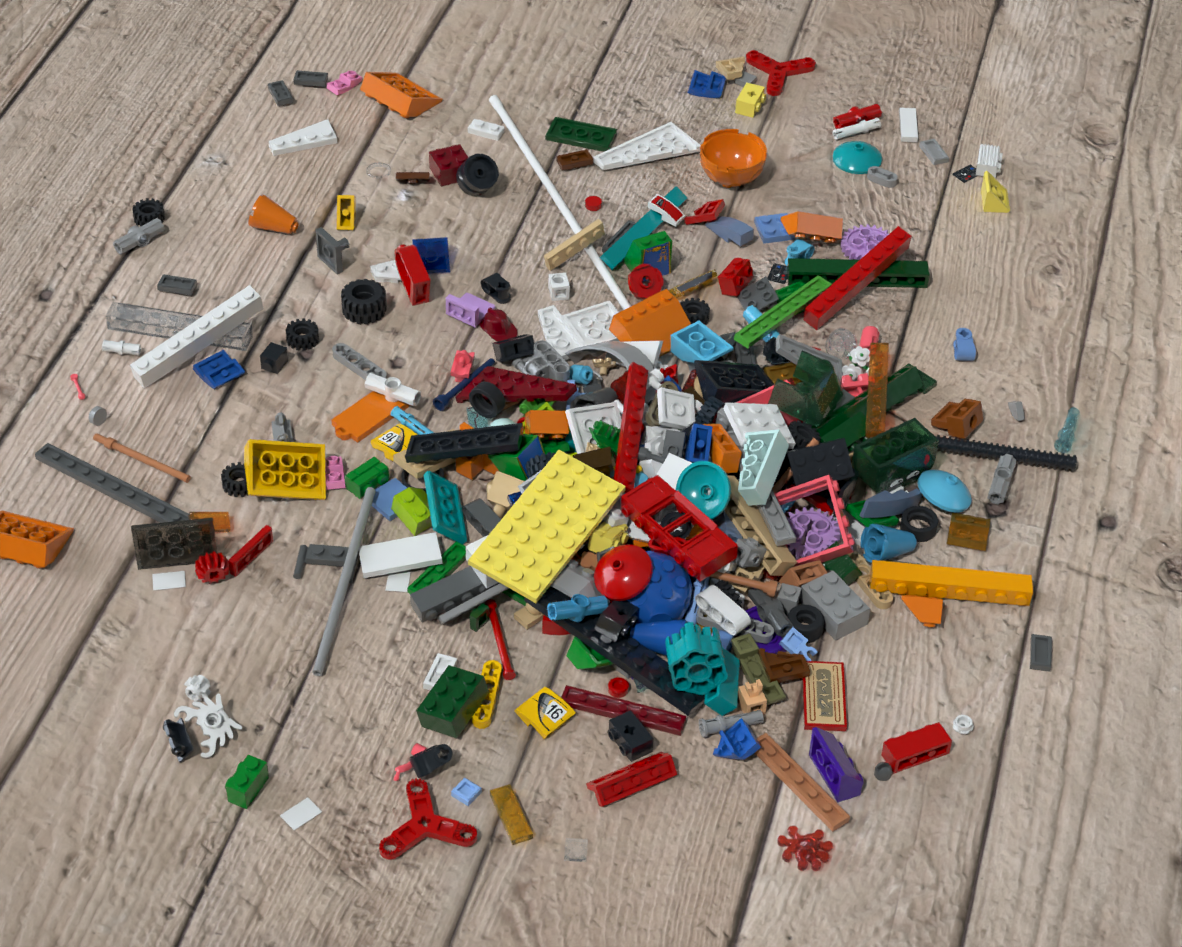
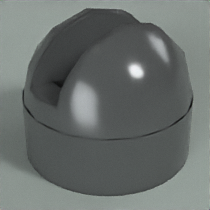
M886 762L878 763L875 767L874 776L880 781H887L891 778V766Z

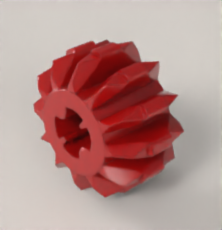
M215 551L210 554L206 552L205 556H199V560L195 561L196 575L203 583L209 582L211 584L214 581L218 582L220 579H225V576L229 574V562L222 552L217 554Z

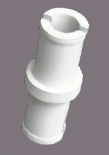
M103 340L102 351L116 352L119 355L132 354L139 356L141 344L125 343L122 340L120 342Z

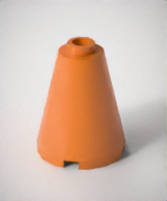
M262 194V196L258 197L252 208L254 211L253 216H249V226L286 234L296 232L299 226L296 217L266 195Z

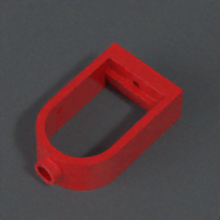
M405 244L398 246L395 249V263L412 306L429 302L430 277L416 246H406Z

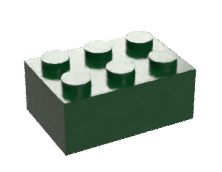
M448 665L416 710L421 726L458 738L489 693L484 676Z

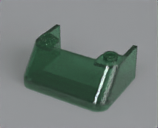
M802 350L793 377L803 382H799L794 386L778 378L768 404H775L780 411L808 424L821 426L841 402L844 393L831 362Z

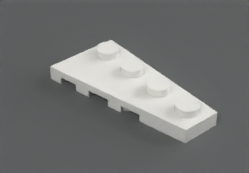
M327 119L270 140L269 148L273 156L336 144L337 137Z
M554 305L538 310V318L545 340L564 360L570 359L565 352L584 345Z

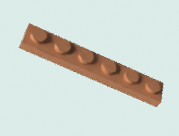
M767 733L756 738L761 748L755 754L832 832L849 822L850 816Z

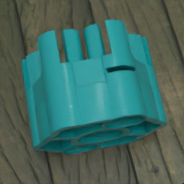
M688 622L684 624L685 627L680 629V634H671L673 644H671L669 636L665 639L669 671L671 672L673 687L676 690L705 695L720 683L726 681L728 677L720 634L716 627L712 628L713 636H711L710 627H704L701 631L699 625Z

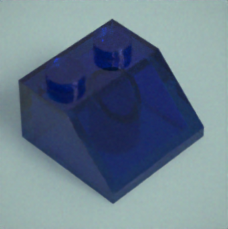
M447 237L412 239V245L416 246L428 274L450 272Z

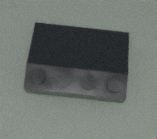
M694 361L702 396L705 401H708L709 397L714 396L724 403H736L775 385L757 364Z

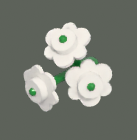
M857 346L856 349L851 350L849 360L853 364L842 367V376L850 375L852 381H856L858 375L862 373L860 368L862 367L867 370L866 373L870 380H875L880 375L881 364L873 363L871 367L866 366V362L870 361V351L867 348Z

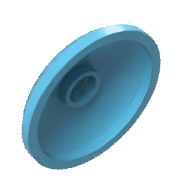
M927 470L918 478L920 492L935 506L950 512H963L971 505L972 497L969 489L955 475L942 470Z

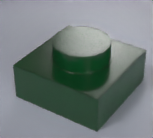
M483 603L470 613V629L477 632L489 621V606Z

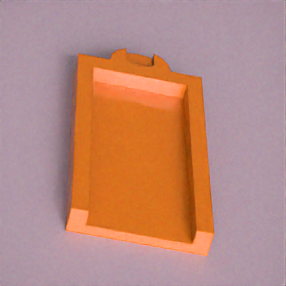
M372 391L331 419V422L335 427V435L342 440L353 439L358 443L394 417L390 413L395 406L400 407L404 411L411 405L402 401L389 402L385 399V395Z

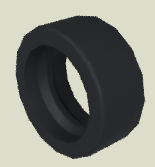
M483 381L479 383L469 394L471 406L479 415L491 419L496 417L505 407L503 393L490 382ZM482 394L491 401L492 405L485 401Z
M912 506L902 513L900 530L913 533L917 542L929 541L936 535L938 517L933 510L924 506ZM923 520L930 526L927 528H916L910 525L909 521Z

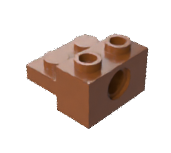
M966 398L960 403L949 401L931 419V426L948 429L949 436L965 439L983 421L981 401Z

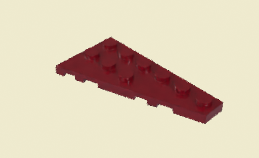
M487 366L455 398L457 403L469 400L471 390L483 381L490 382L498 387L504 395L505 402H518L519 399H527V402H531L537 398H544L545 401H567L577 391V387L573 383Z

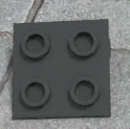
M766 276L743 289L737 296L744 310L751 305L757 307L759 311L765 307H768L770 310L778 304L777 300H779Z

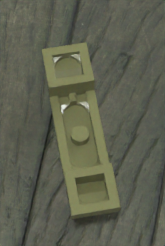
M748 633L731 639L735 655L739 659V665L749 684L756 683V680L760 679L763 685L762 691L767 699V705L786 699L777 681L769 683L758 655L759 648L751 634Z

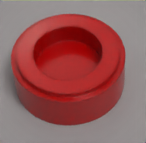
M589 196L585 199L586 209L590 211L601 209L602 200L600 197Z
M615 677L609 681L608 693L611 696L622 698L628 694L629 683L626 679Z

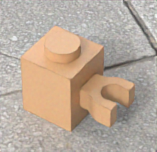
M760 679L756 680V683L749 684V682H746L745 685L738 687L737 701L743 713L761 710L763 714H766L767 699L762 691L763 685Z

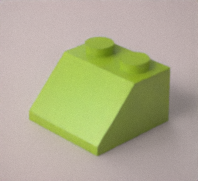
M408 487L394 495L391 509L414 536L432 526L428 498L423 489Z

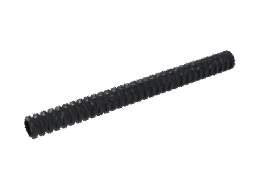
M890 428L888 439L894 441L896 445L900 444L902 446L904 444L906 447L911 445L912 448L917 446L918 449L923 447L925 450L929 448V450L935 449V451L941 450V452L947 451V453L951 451L953 454L956 452L959 455L964 453L965 456L970 454L972 457L976 455V457L982 456V458L988 457V459L994 458V460L1009 454L1013 455L1018 464L1023 462L1025 465L1026 463H1029V465L1035 464V466L1041 465V467L1045 465L1047 468L1051 466L1053 469L1058 467L1059 470L1065 468V471L1071 469L1072 472H1074L1077 463L1076 455L1070 456V454H1067L1066 456L1064 453L1060 455L1058 452L1053 454L1052 451L1046 453L1045 450L1041 452L1039 449L1035 451V449L1029 450V448L1023 449V447L1017 448V446L1013 448L1011 445L1006 447L1005 444H1002V446H999L998 443L993 445L992 442L987 444V442L981 443V441L975 442V440L969 441V439L965 441L963 438L959 440L958 437L952 439L951 436L946 438L944 435L940 437V435L934 436V434L928 435V433L922 434V432L918 434L916 431L912 433L910 430L905 432L904 429L899 431V429L893 430V428Z

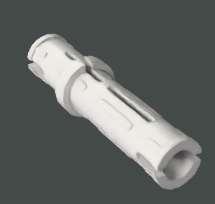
M879 118L869 121L863 120L858 124L833 130L832 134L833 136L836 135L834 137L835 140L858 133L864 134L869 130L880 128L881 122L877 123Z

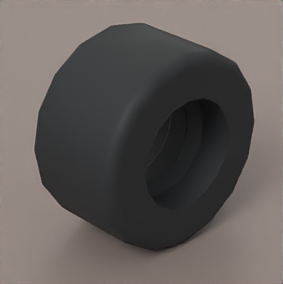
M805 604L795 606L790 610L787 618L793 624V627L808 639L807 643L818 640L823 631L824 616L822 612L814 606Z

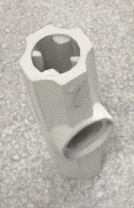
M369 373L365 381V388L385 395V399L389 402L402 401L412 406H416L419 403L421 391L402 385L398 378L390 377L386 379Z

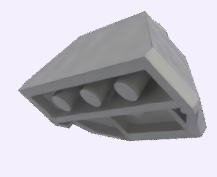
M573 559L569 561L550 585L571 598L575 594H581L587 598L603 596L595 586L594 571L580 566Z

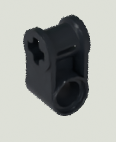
M494 273L481 280L480 283L483 291L496 300V302L500 304L510 302V283L501 277L499 273Z
M446 744L435 745L411 756L409 761L417 777L421 778L448 763L452 758L453 752L450 746Z

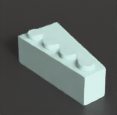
M780 430L747 432L745 434L747 442L744 444L743 449L745 457L742 458L743 471L740 472L738 491L748 506L765 505L789 447Z

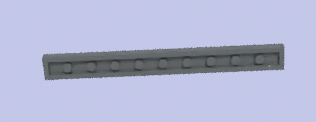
M49 443L45 444L35 453L36 460L184 535H187L199 524L198 518Z

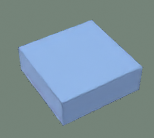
M464 778L451 791V796L469 806L482 793V788Z

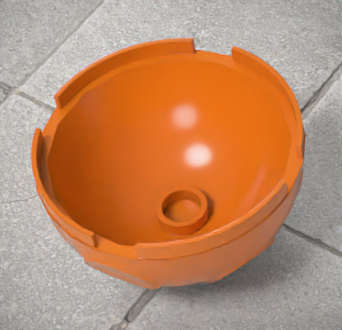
M723 129L707 135L700 146L701 165L707 176L713 181L722 184L725 188L744 185L756 179L763 171L767 157V148L763 140L751 132H748V135L738 133L739 129Z

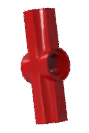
M878 104L861 109L855 106L848 113L833 117V123L836 129L858 124L863 120L869 121L882 116V111Z

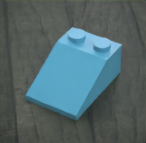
M700 321L671 334V352L682 361L692 363L695 360L713 361L733 350V346Z

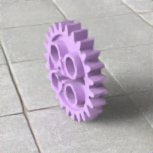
M860 224V228L853 226V230L849 228L848 232H844L840 248H842V252H845V257L849 256V259L860 260L889 235L888 230L882 231V227L877 229L876 225L870 227L869 224L866 227Z
M803 507L802 512L798 509H795V514L788 512V517L786 518L796 536V542L787 544L790 553L796 555V560L800 557L824 551L835 541L838 542L840 540L838 521H834L833 515L828 517V511L822 514L820 508L814 511V508L811 507L810 511H807Z

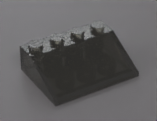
M213 517L131 526L138 570L195 564V561L199 560V556H205L206 552L208 554L213 551L216 554L218 553Z

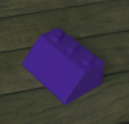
M818 727L812 728L809 756L837 803L860 796L864 784L863 778L860 773L856 772L852 759L845 754L842 743L837 741L834 734Z

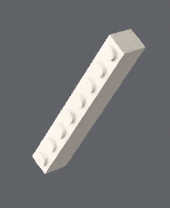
M250 285L130 364L134 378L145 389L263 310L261 296Z

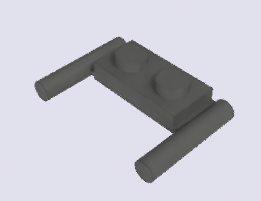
M309 544V547H307L306 545H301L293 577L295 579L301 578L304 563L343 567L349 547ZM357 554V557H356V561H355V564H354V568H353L352 575H351V578H350L349 583H352V582H353V577H354V572H355V568H356V563H357L358 554Z

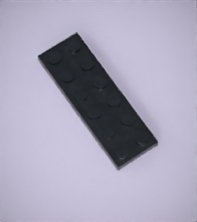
M523 423L412 435L405 454L406 463H420L428 460L438 461L446 458L456 459L464 456L475 457L482 454L493 455L500 452L511 453L520 449L524 432Z

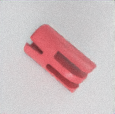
M867 326L862 330L859 344L862 348L869 349L870 359L876 355L880 332L874 326Z

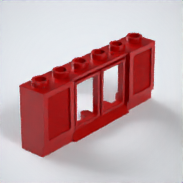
M659 475L651 477L621 496V512L623 515L629 517L651 540L659 544L664 552L669 553L676 563L681 564L692 577H695L700 582L737 558L738 545L721 531L716 523L678 490L676 491ZM674 503L679 513L684 512L685 514L663 528L651 516ZM688 521L693 525L698 524L703 529L701 533L684 544L678 542L670 534Z

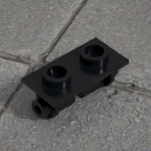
M180 718L177 722L168 719L164 721L163 730L170 737L168 740L172 748V754L181 763L194 748L183 718Z

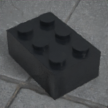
M843 437L786 452L794 486L826 475H830L834 481L854 476L846 441Z

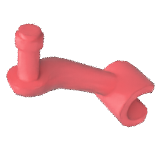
M416 743L412 748L411 754L415 755L427 748ZM410 761L395 768L397 772L394 776V781L399 780L400 773L412 768Z

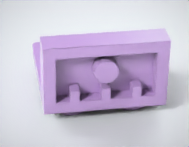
M465 293L461 298L451 294L446 297V314L473 327H476L484 320L488 308L495 309L494 304L470 293Z

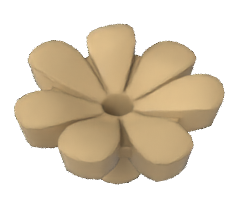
M601 358L592 359L594 367L600 368V375L602 376L607 375L608 368L616 366V362L611 361L612 358H606L605 360Z

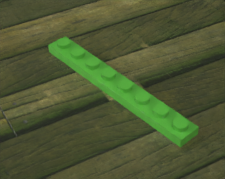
M819 275L738 331L734 336V340L747 349L807 307L832 284Z

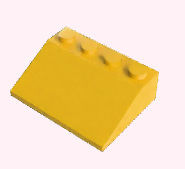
M254 439L247 441L244 447V466L248 496L326 499L325 444Z

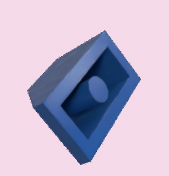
M693 423L686 448L685 460L691 463L709 460L712 426Z

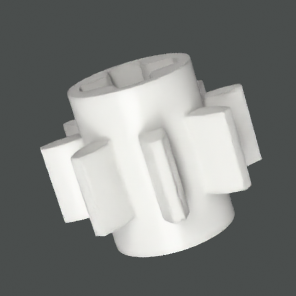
M194 675L193 678L189 677L184 684L187 686L185 689L186 695L193 701H201L211 693L209 690L210 682L202 675Z

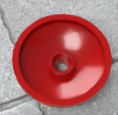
M629 544L617 546L609 550L599 560L594 571L595 586L607 599L614 601L631 599L641 593L650 582L653 573L652 560L647 552L639 546Z

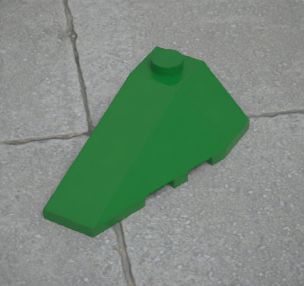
M631 627L629 628V630H628V632H627V635H629V636H630ZM577 637L573 638L566 655L577 669L596 668L613 664Z

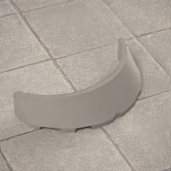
M600 342L565 352L574 364H577L587 354L600 356L604 352H608L617 357L626 366L627 370L632 362L644 366L649 370L648 374L654 369L651 361L645 354H642L641 350L624 342ZM652 386L646 390L645 403L647 405L650 400H653L656 389Z

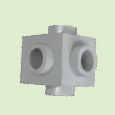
M753 538L738 539L736 542L738 545L736 563L744 568L759 567L767 549Z

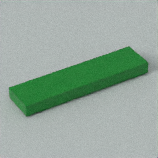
M457 541L441 555L443 564L428 567L407 588V593L412 594L450 576L466 561V546Z

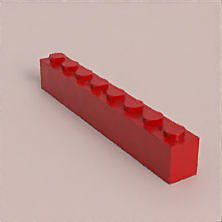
M896 227L805 308L803 320L815 330H818L908 250L912 236L901 227Z

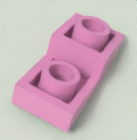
M347 71L340 74L339 80L327 83V89L336 95H340L358 85L363 77L355 71Z
M341 456L325 458L326 490L345 488Z

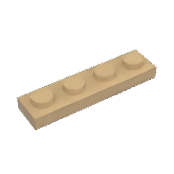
M597 219L545 254L546 267L550 271L597 239H600L605 235L603 222Z

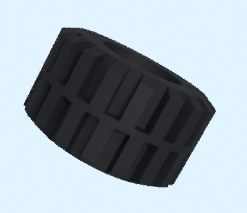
M357 279L346 284L341 291L342 313L346 319H350L351 322H356V324H368L370 322L374 323L376 320L379 321L381 317H384L387 311L386 290L384 286H381V283L375 282V280Z

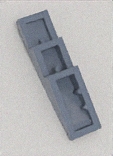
M917 488L909 493L900 489L893 494L884 490L866 499L859 516L862 518H878L902 514L907 508L918 505L922 493Z

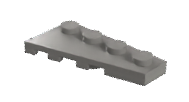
M781 334L778 335L776 338V352L834 389L838 386L841 387L842 359Z

